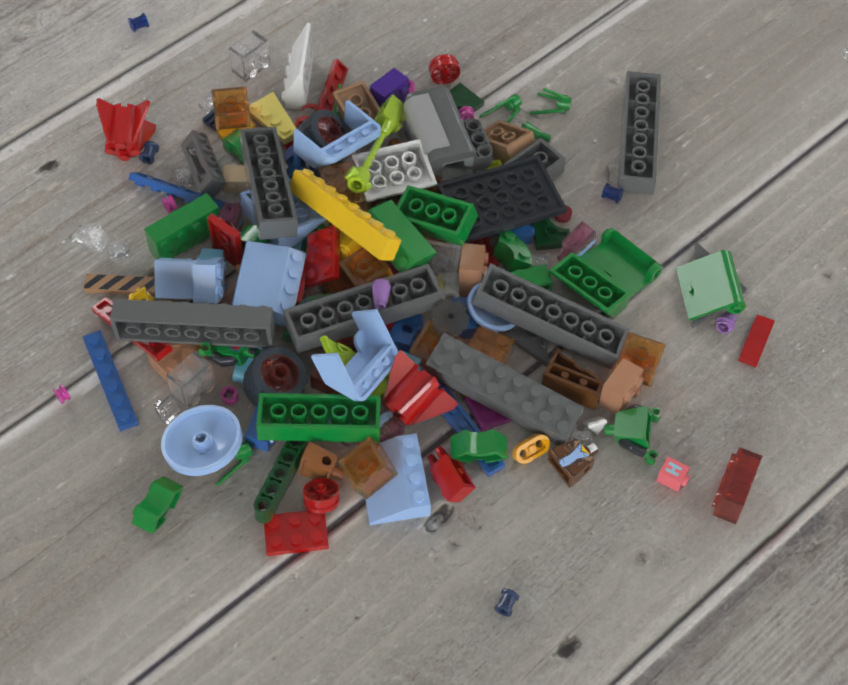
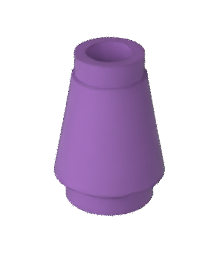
M376 279L374 284H372L374 308L382 310L386 308L391 290L388 280Z
M728 311L722 314L716 320L717 330L724 334L733 331L738 314H732Z

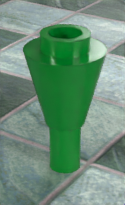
M528 121L526 124L522 123V128L533 131L535 139L542 138L544 141H550L551 135L541 132V130Z

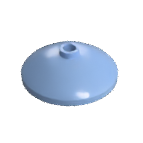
M481 283L472 288L468 295L467 307L470 315L479 325L492 331H506L516 326L472 305L471 303Z

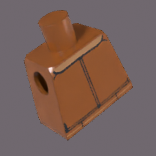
M309 442L301 458L298 474L310 479H330L334 477L342 481L347 470L336 465L337 455Z

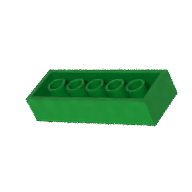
M259 393L256 426L258 440L380 443L381 395H369L364 401H354L345 395Z

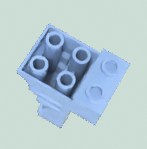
M224 257L209 258L207 260H203V258L192 260V258H159L154 260L155 298L193 299V303L216 304L221 301V298H223L227 291V281H225L227 263L224 262Z

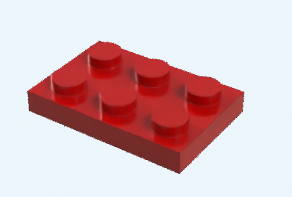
M211 214L207 221L212 248L224 250L226 261L234 267L240 265L243 249L239 230L226 224L222 218Z
M333 225L308 234L306 286L312 288L339 279L340 229Z
M309 510L274 514L271 521L264 523L267 556L329 549L325 513L318 514Z

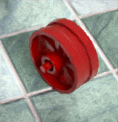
M450 54L436 56L430 61L428 67L432 81L440 85L454 82L458 79L461 72L457 58Z
M316 478L307 482L303 487V503L305 508L318 514L333 511L340 503L338 484L328 478Z

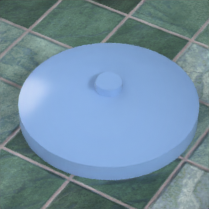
M217 405L193 407L178 415L167 426L162 437L161 450L168 465L178 473L188 476L210 474L227 465L236 456L242 443V428L237 417L224 407Z

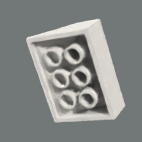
M311 23L306 24L293 44L291 53H288L287 78H284L285 91H282L281 97L282 101L285 102L286 109H301L307 104L313 65Z
M420 139L380 148L368 170L371 175L369 181L373 185L366 193L363 191L362 194L366 202L403 194L407 185L420 189L437 186L434 173L427 155L423 152ZM370 151L352 155V166L356 168L362 167Z

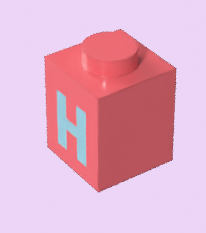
M667 457L659 471L657 482L679 492L681 486L686 487L691 477L688 475L690 467Z

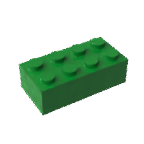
M407 185L397 204V207L421 234L462 247L478 217L472 203Z
M206 193L144 228L149 251L156 259H173L196 244L202 243L210 237L207 218L211 214L221 218L218 205Z

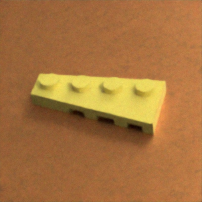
M274 92L245 107L246 113L263 127H276L279 140L283 144L294 140L293 136L296 127Z

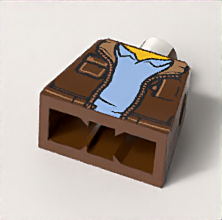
M574 439L551 448L548 451L547 460L570 488L593 468L594 458L592 456L598 453V448L594 443L584 447L578 439Z

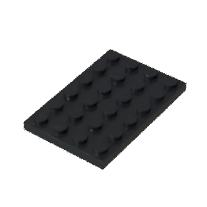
M539 155L437 184V189L441 195L474 204L478 217L465 243L567 213V207Z

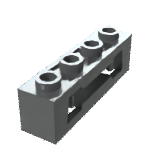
M192 130L182 142V149L200 194L207 193L210 197L215 198L226 184L208 136L204 132Z

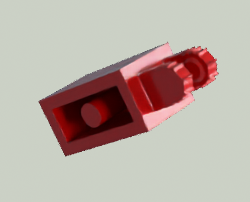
M439 446L435 449L439 460L433 454L427 456L431 466L429 470L434 482L441 489L444 499L448 502L460 503L476 487L461 462L452 459L451 455H448L445 449Z

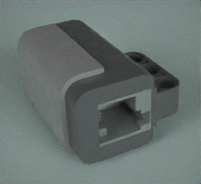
M437 86L407 94L403 106L405 116L403 127L409 141L420 139L423 152L428 157L434 176L439 175L443 182L476 173V170L488 168L491 165L493 150L481 122L474 118L462 120L451 92L447 87Z

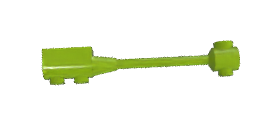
M393 94L382 104L374 119L381 126V134L375 140L362 167L356 168L352 166L344 176L348 180L347 185L349 189L355 193L363 191L366 193L373 184L369 181L371 175L368 170L384 139L392 132L397 133L402 127L401 123L405 120L403 113L404 104Z

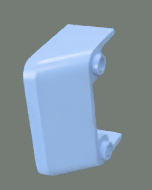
M347 100L345 101L344 122L353 129L351 132L320 148L302 132L295 129L293 152L311 167L321 169L343 159L377 139L381 134V126Z
M377 309L353 311L351 313L359 328L353 340L358 352L345 366L338 353L314 354L311 356L324 383L354 401H364L391 371L395 355L398 353Z

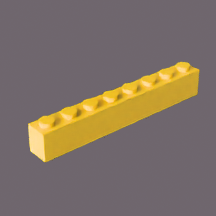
M311 170L294 171L290 182L291 193L379 260H394L402 241L395 236L396 233L383 227V223L371 218V214L360 210L357 204L348 201L345 195L337 193L334 187L325 184V180L314 176V172Z

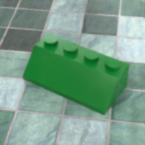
M392 200L380 204L367 212L371 214V218L383 223V227L396 233L395 236L402 240L394 260L390 261L400 273L426 265L437 254L436 250Z
M573 252L549 270L551 275L606 314L615 318L626 309L631 293Z

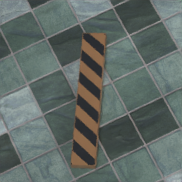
M86 274L83 290L85 293L130 295L137 292L136 289L138 287L140 289L145 287L146 292L155 296V277Z

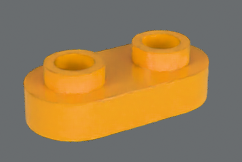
M540 433L532 435L514 447L512 452L514 460L521 464L533 461L549 450L550 440L546 435Z

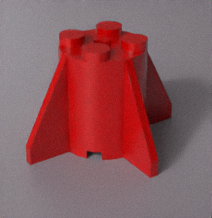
M97 98L96 107L106 137V154L117 156L122 161H129L130 158L140 155L141 150L144 148V143L149 141L156 131V124L145 120L150 105L149 100L136 106L127 104L126 107L121 106V103L113 105Z
M400 350L395 355L382 405L390 412L394 413L395 411L399 414L397 419L407 426L453 410L458 403L443 388L439 387L440 384L436 381L437 378L431 376L425 370H417L419 365L415 364Z

